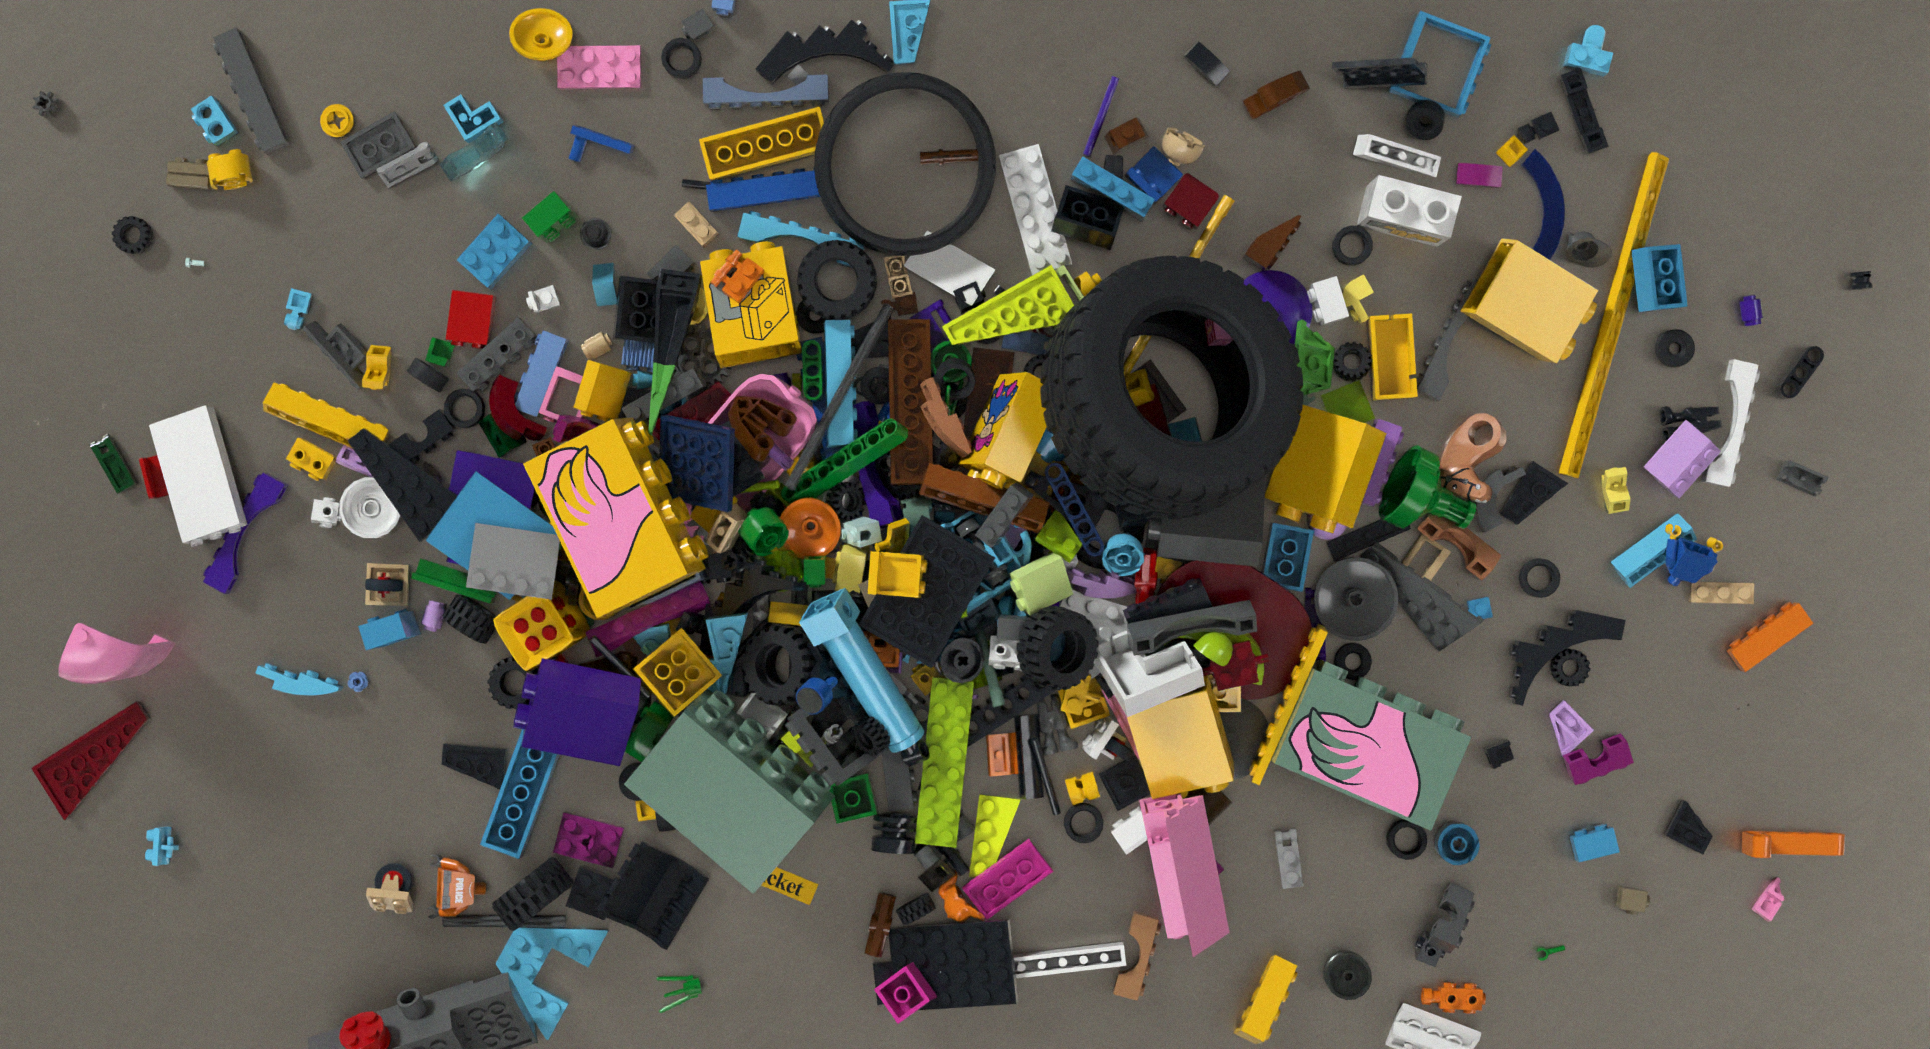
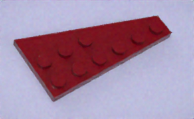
M138 701L31 768L64 821L69 818L148 721L149 717Z

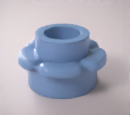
M363 672L351 673L348 680L349 688L354 689L355 692L363 691L368 686L367 676Z

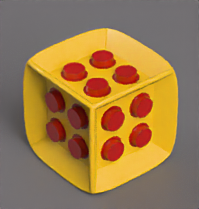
M558 580L554 581L552 600L525 596L493 619L495 628L519 666L526 672L538 668L542 658L550 660L585 638L587 636L586 632L590 630L588 622L578 605L568 604V596H565L566 588Z

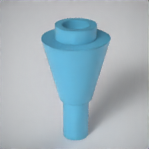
M637 370V374L632 376V386H636L637 390L652 387L653 374Z

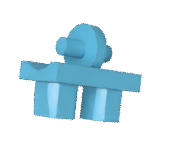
M158 827L147 830L146 839L153 841V849H147L145 860L152 862L154 866L168 865L170 858H172L173 850H179V845L173 844V837L171 836L172 827Z

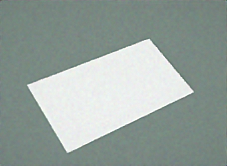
M927 230L924 236L931 234V232ZM952 244L933 252L910 256L904 264V267L952 295H954V290L975 281L980 291H982L995 271L992 267ZM974 287L962 291L966 303L971 306L978 297Z

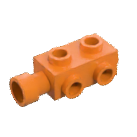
M1444 982V986H1438V991L1431 988H1422L1421 991L1422 1005L1438 1003L1437 1007L1446 1013H1455V1009L1463 1010V1013L1476 1014V1010L1482 1011V1005H1485L1486 995L1483 993V989L1478 988L1475 983H1464V987H1456L1454 982ZM1450 995H1454L1455 999L1453 1002H1448ZM1471 996L1475 997L1474 1003H1469Z

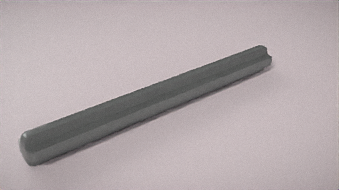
M457 915L442 918L443 927H507L499 916ZM533 916L519 928H564L566 926V917Z

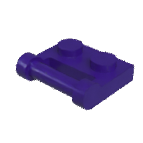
M942 299L910 317V319H930L931 353L940 343L950 341L948 337H944L931 314L936 310L944 324L952 321L943 306L945 304Z

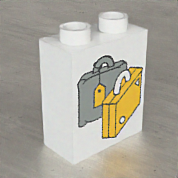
M1378 175L1366 187L1356 226L1437 247L1452 236L1462 196Z

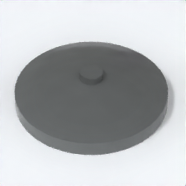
M1349 557L1333 563L1322 573L1314 591V606L1319 620L1332 634L1345 640L1362 641L1377 636L1390 625L1398 607V591L1392 576L1383 566L1367 558Z
M1241 698V712H1220L1235 763L1234 779L1249 775L1250 771L1248 770L1251 762L1258 759L1257 749L1261 741L1265 742L1267 738L1265 732L1268 727V721L1262 711L1250 701Z

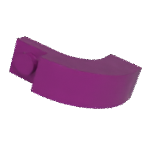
M559 415L553 429L554 437L552 440L559 443L569 441L602 424L576 416Z

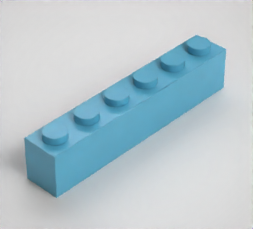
M825 320L826 409L845 377L847 370L850 368L851 359L855 358V346H851V338H854L855 331L854 325H850V320ZM849 386L851 389L848 390L850 391H847L846 398H843L845 400H842L841 407H838L836 416H833L832 423H829L831 425H828L829 428L827 427V448L845 447L857 439V429H853V421H857V409L853 408V400H856V388Z

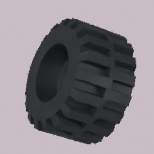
M456 594L442 615L450 626L478 643L487 644L496 630L493 621L496 616L477 602L463 595Z
M508 657L500 660L499 663L493 666V670L490 671V678L487 680V684L490 687L488 691L492 693V699L496 700L500 706H505L508 709H517L518 703L529 705L530 699L522 698V693L513 695L506 690L504 686L506 674L509 671L518 670L524 676H526V673L537 675L539 668L526 672L513 657Z

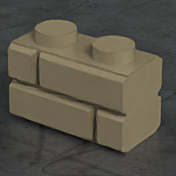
M175 157V161H168L166 185L174 188L212 191L206 163L208 160L196 159L195 163L188 162L187 158Z

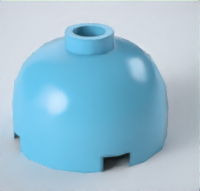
M1123 533L1111 537L1105 543L1102 552L1103 566L1111 573L1112 571L1117 572L1119 576H1128L1138 572L1140 566L1144 563L1142 544L1130 534Z

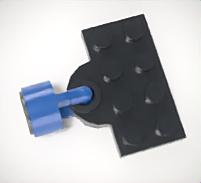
M810 641L807 646L817 663L810 673V676L813 678L807 680L796 692V701L799 707L806 713L819 714L831 701L838 699L846 715H853L862 705L823 643L813 646Z

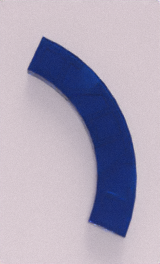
M1534 149L1521 164L1535 182L1543 206L1541 230L1532 249L1550 260L1558 247L1564 228V197L1552 167Z

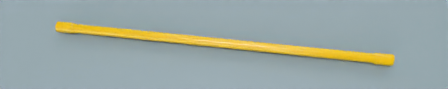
M1227 195L1223 196L1215 209L1214 215L1188 257L1200 258L1221 221L1226 217L1235 201ZM1141 335L1123 364L1125 379V375L1130 374L1153 335ZM1065 463L1063 466L1067 468L1065 472L1068 476L1071 470Z

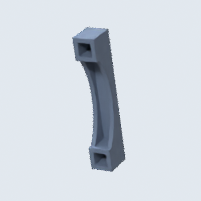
M828 74L807 75V79L797 86L771 93H755L740 90L725 83L723 77L703 78V103L709 109H720L721 105H729V108L733 109L742 108V105H750V108H761L762 104H771V107H783V104L791 103L793 107H802L804 103H812V106H824L825 102H829Z

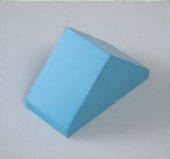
M614 263L593 265L592 285L597 306L616 305L617 289Z

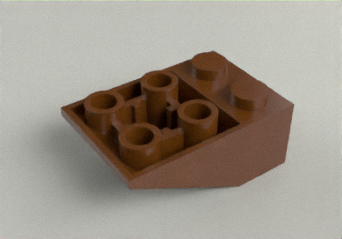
M1297 215L1258 236L1242 258L1261 271H1264L1266 268L1270 270L1278 259L1275 256L1278 251L1282 252L1290 240L1287 239L1289 234L1293 235L1302 224L1299 222L1302 216Z

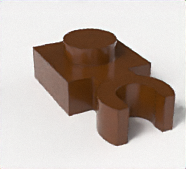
M912 292L910 295L896 297L895 302L887 299L881 301V305L887 303L894 308L892 311H897L898 316L918 313L915 292Z

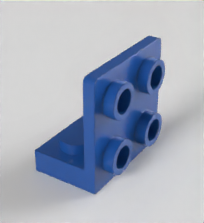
M1155 146L1125 174V177L1140 191L1155 199L1154 205L1183 176V173L1170 163Z

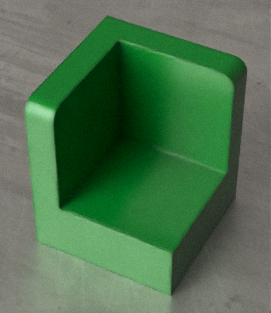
M432 337L425 361L448 368L455 345H451V342Z

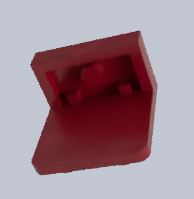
M1186 173L1164 202V211L1172 217L1178 216L1183 220L1181 223L1189 229L1195 228L1197 230L1218 200L1219 194L1191 174Z

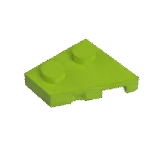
M1057 510L1053 512L1035 541L1061 556L1069 563H1071L1082 546L1070 525Z

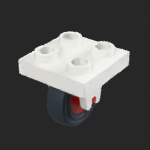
M1109 716L1097 720L1094 724V731L1091 735L1088 734L1082 743L1084 745L1082 749L1094 759H1097L1100 753H1103L1112 760L1118 755L1122 759L1129 761L1134 753L1125 746L1127 739L1115 731L1119 724Z

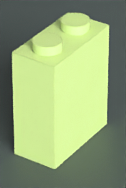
M1053 552L1009 573L1012 580L1010 581L1011 588L1017 596V607L1020 611L1030 616L1039 612L1040 609L1047 608L1073 595L1063 559Z

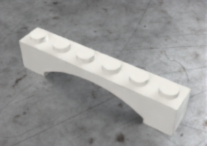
M1735 359L1729 360L1725 381H1729L1733 394L1734 410L1732 425L1727 440L1720 450L1721 452L1704 470L1701 482L1722 487H1730L1735 482L1736 472H1734V469L1741 457L1739 447L1740 443H1743L1745 440L1746 431L1743 430L1745 423H1748L1750 419L1749 405L1755 397L1753 387L1754 383L1758 382L1760 376L1759 365Z

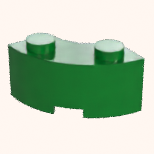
M655 701L650 708L646 706L640 714L642 720L634 733L631 731L625 749L627 754L640 762H643L657 745L674 718L665 707Z

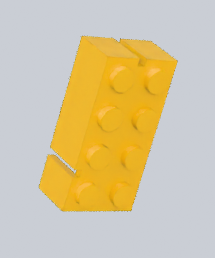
M1412 313L1395 314L1390 316V320L1389 315L1370 316L1368 319L1369 350L1372 359L1373 401L1418 397L1417 379H1409V375L1416 374Z

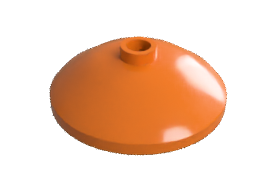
M798 499L789 504L780 516L789 531V536L783 546L788 552L798 558L826 556L835 548L841 534L839 517L828 503L820 499ZM812 522L815 527L811 529L807 524Z

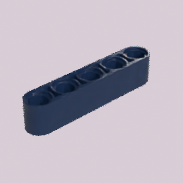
M1058 463L1048 464L1044 471L1045 477L1082 546L1089 555H1100L1104 550V543L1065 470ZM1056 466L1060 469V475L1057 478L1049 476L1048 470L1050 467ZM1061 485H1067L1070 488L1068 496L1062 497L1059 495L1058 489ZM1073 503L1078 504L1080 507V512L1075 516L1071 515L1068 511L1069 506ZM1082 522H1087L1090 525V530L1086 534L1079 532L1078 527ZM1091 541H1098L1100 544L1099 551L1095 553L1090 552L1088 548Z

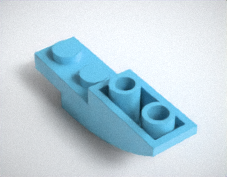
M270 663L258 665L256 674L274 680L272 689L285 693L323 695L341 691L343 686L338 685V680L327 677L325 680L318 677L319 673L312 670L300 672L298 678L296 673L285 670V672L278 671V667Z

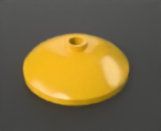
M545 8L530 9L521 13L513 20L509 31L510 42L514 49L526 58L537 61L551 60L564 54L570 47L572 28L568 20L556 11Z

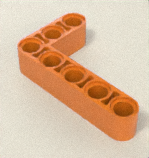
M1742 831V853L1755 858H1771V854L1842 856L1845 854V834Z

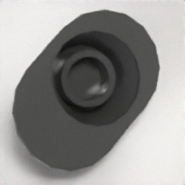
M1582 231L1576 234H1569L1568 248L1565 254L1567 259L1583 266L1594 268L1604 265L1611 258L1612 250L1610 246L1597 240L1591 233Z

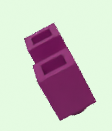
M1621 733L1602 740L1603 752L1596 759H1589L1582 748L1563 755L1568 775L1575 785L1587 783L1593 778L1605 776L1609 772L1624 769L1634 763L1628 742Z

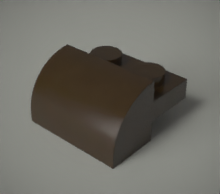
M1204 788L1188 791V795L1183 798L1203 795L1209 826L1233 803L1222 791L1209 793Z

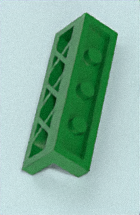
M422 558L419 560L416 572H413L411 579L489 604L495 602L497 595L495 591L467 588L468 573Z

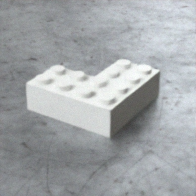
M1127 631L1112 636L1115 649L1114 655L1112 654L1109 638L1100 641L1099 647L1096 648L1098 656L1097 659H1094V662L1127 717L1205 686L1202 667L1195 656H1193L1185 641L1147 657L1145 654L1134 656L1128 642Z

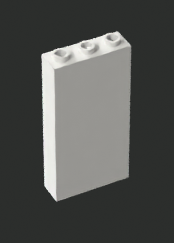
M204 405L150 424V431L182 543L194 547L203 544V540L209 538L210 540L219 539L223 533L229 532L231 534L241 531V527L246 526L247 521L214 407Z

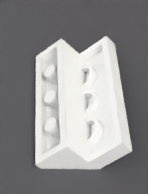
M1403 1003L1395 1016L1385 1045L1395 1049H1474L1480 1040L1481 1032Z

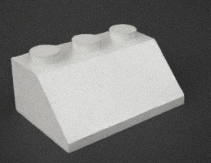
M1139 806L1129 813L1130 817L1126 820L1121 818L1112 825L1113 829L1110 830L1126 855L1147 841L1143 816Z

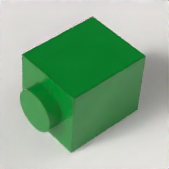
M805 556L804 582L809 587L819 588L821 585H825L826 556Z

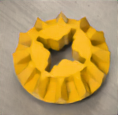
M333 104L322 112L320 124L323 131L329 136L343 137L350 132L354 125L353 115L344 105ZM335 114L339 118H343V121L340 122V129L336 124H329L335 120Z

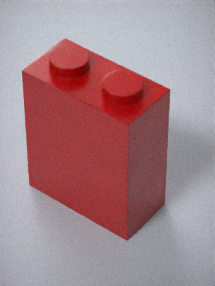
M452 290L446 340L451 341V345L463 346L464 343L472 344L471 348L483 349L484 345L491 342L496 296Z

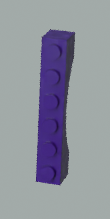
M862 401L853 405V408L857 409V421H853V429H857V438L878 426L879 419L875 404L870 401ZM875 460L860 469L859 480L863 487L869 518L879 521L880 528H887L888 524L904 519L900 501L892 496L884 486L878 474Z
M263 472L256 477L252 493L249 492L243 501L245 504L243 511L247 525L241 527L239 532L225 533L223 546L216 550L212 566L209 565L203 574L205 577L203 582L224 594L231 592L239 577L238 550L245 530L258 514L270 506L278 504L289 484L269 473Z

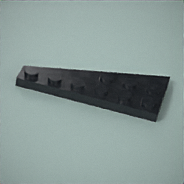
M363 428L347 441L419 542H422L429 536L458 495L438 482L437 479L419 466L409 461L401 453L391 448L368 429Z

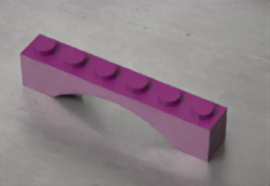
M701 581L587 631L588 642L595 635L610 651H613L632 637L651 627L681 618L684 612L699 613L705 610L706 604H710L709 597ZM589 642L595 654V657L597 658L602 656V654Z

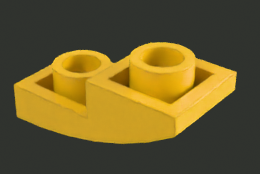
M771 601L768 622L801 626L799 621L808 606Z

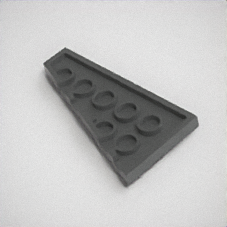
M1378 542L1360 555L1363 558L1377 562L1389 572L1397 587L1398 603L1438 651H1441L1484 621L1479 615L1476 617L1468 611L1469 608L1465 605H1459L1452 600L1450 594L1425 576L1422 578L1414 572L1415 569L1410 565L1405 566L1398 561L1396 555Z

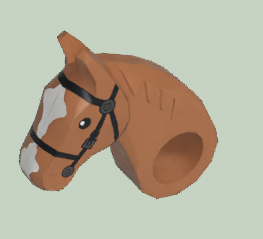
M1487 413L1475 414L1468 418L1451 437L1443 452L1439 470L1441 486L1452 491L1454 496L1462 500L1486 503L1491 499L1492 488L1485 482L1480 481L1474 468L1502 451L1506 443V430L1500 421ZM1483 426H1492L1493 437L1489 443L1482 446L1476 445L1474 436L1478 429Z

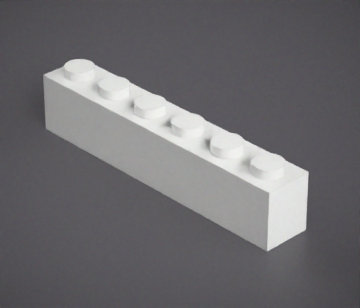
M1123 942L1013 954L1016 978L1126 966Z

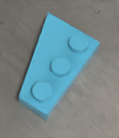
M931 0L889 1L894 65L915 63Z

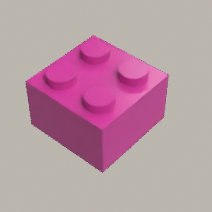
M914 962L906 965L874 989L897 1024L937 997Z

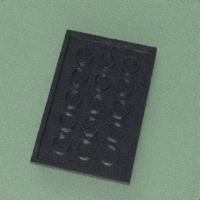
M921 515L900 553L924 555V560H927L926 573L923 572L922 581L926 583L925 593L921 594V598L877 594L860 621L859 626L932 668L993 564L995 557Z
M1010 919L890 928L889 944L893 974L914 962L937 995L936 998L919 1010L1019 1003Z

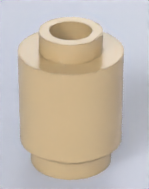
M599 332L585 340L581 348L588 360L591 358L596 359L612 350L610 345L613 342L607 333Z

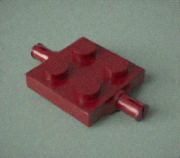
M1250 640L1232 644V656L1227 665L1221 666L1210 660V667L1202 668L1204 672L1203 677L1212 675L1216 681L1218 691L1259 682L1257 674L1258 664L1270 662L1268 653L1255 656Z

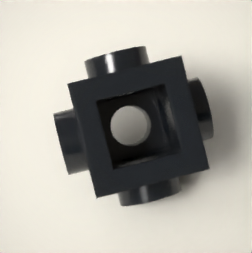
M1424 931L1423 935L1419 936L1415 943L1416 960L1436 967L1439 958H1443L1446 952L1427 944L1430 932Z

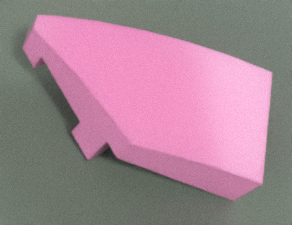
M1778 877L1773 879L1751 909L1768 922L1772 921L1782 905L1781 901H1784L1779 884L1781 881Z

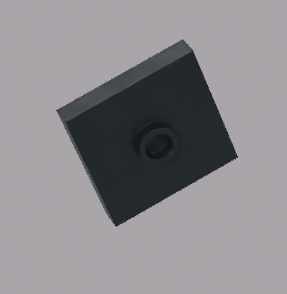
M1136 755L1132 756L1129 761L1124 760L1098 773L1117 811L1150 795L1144 771Z

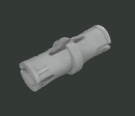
M834 724L824 732L821 740L826 743V747H831L839 741L843 733L842 727L838 729L840 725Z

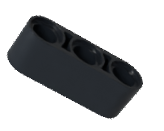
M1811 346L1801 351L1776 386V394L1779 398L1790 399L1798 395L1824 359V352L1820 347ZM1810 350L1816 353V359L1814 361H1811L1808 358V353ZM1798 367L1804 371L1802 378L1796 376V369ZM1785 384L1791 386V393L1789 395L1783 391Z

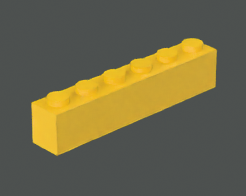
M273 382L263 401L264 412L348 447H351L347 440L363 428L368 429L385 443L389 439V430L384 425L379 423L373 424L363 416H354L343 408L330 406L324 400L313 399L305 392H296L286 384Z

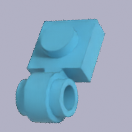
M291 288L286 309L293 311L291 314H286L284 325L292 330L302 329L304 318L301 317L300 312L308 313L313 294Z

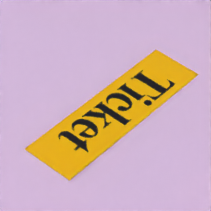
M776 867L761 886L810 905L818 884Z

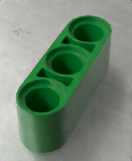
M808 340L802 346L803 391L808 401L816 403L824 395L822 349L817 341ZM810 346L818 348L817 353L813 356L806 353ZM814 366L819 371L816 376L812 377L807 374V371L810 367ZM810 388H818L819 394L816 397H810L808 395Z

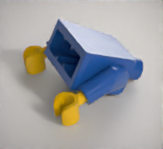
M1667 524L1665 531L1670 535V539H1667L1665 564L1670 573L1668 582L1673 586H1678L1682 580L1696 583L1703 576L1711 573L1718 562V554L1716 552L1722 550L1723 543L1713 537L1707 540V546L1683 538L1676 540V537L1681 534L1682 529L1680 526L1675 525V530L1672 532L1673 525Z

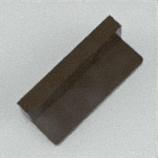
M1150 359L1134 372L1145 368L1150 385L1155 384L1157 386L1169 423L1187 409Z

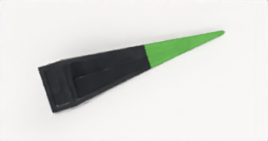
M660 269L656 286L654 359L648 427L650 435H652L699 299L702 275L698 273Z

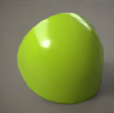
M1207 633L1193 645L1199 652L1221 666L1227 665L1232 656V643L1222 633Z

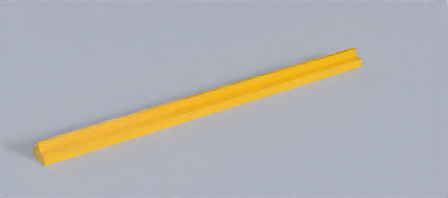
M1651 152L1648 156L1637 200L1631 215L1630 225L1604 310L1603 320L1599 328L1593 355L1567 440L1566 450L1559 468V474L1577 479L1580 475L1635 281L1632 250L1644 248L1669 162V158L1660 153Z

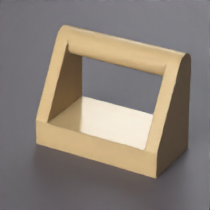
M1421 533L1401 563L1408 566L1424 543L1428 542L1439 550L1421 575L1422 578L1425 576L1431 581L1451 552Z

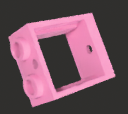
M558 366L555 368L539 413L543 414L542 419L553 423L555 419L558 420L559 415L547 409L559 377L581 384L583 377ZM578 410L576 417L584 418L585 416L580 414L581 410Z

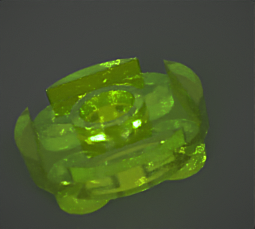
M776 550L764 559L767 560V564L775 566L774 571L778 572L780 565H782L786 569L785 576L782 574L783 577L794 575L798 576L800 581L804 577L802 564L791 550ZM779 590L778 592H786L789 590Z

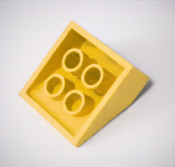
M682 628L632 669L672 717L680 713L722 676Z

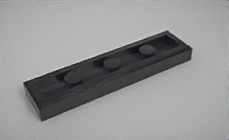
M1380 519L1330 540L1326 544L1335 562L1368 548L1376 542L1380 543L1408 531L1411 527L1409 525L1405 528H1399Z

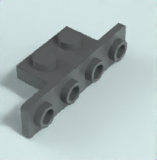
M316 321L306 325L303 330L307 333L308 337L319 346L322 353L328 356L335 364V367L346 376L350 384L358 390L363 388L362 379L364 374L357 366L366 358L367 351L342 323L338 324L329 334Z

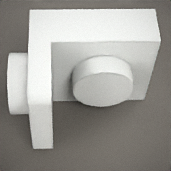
M554 285L534 292H528L527 304L529 309H533L536 313L560 306Z

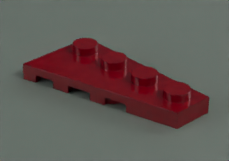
M717 382L665 415L708 423L732 394ZM660 418L657 419L656 425L652 433V435L659 441Z

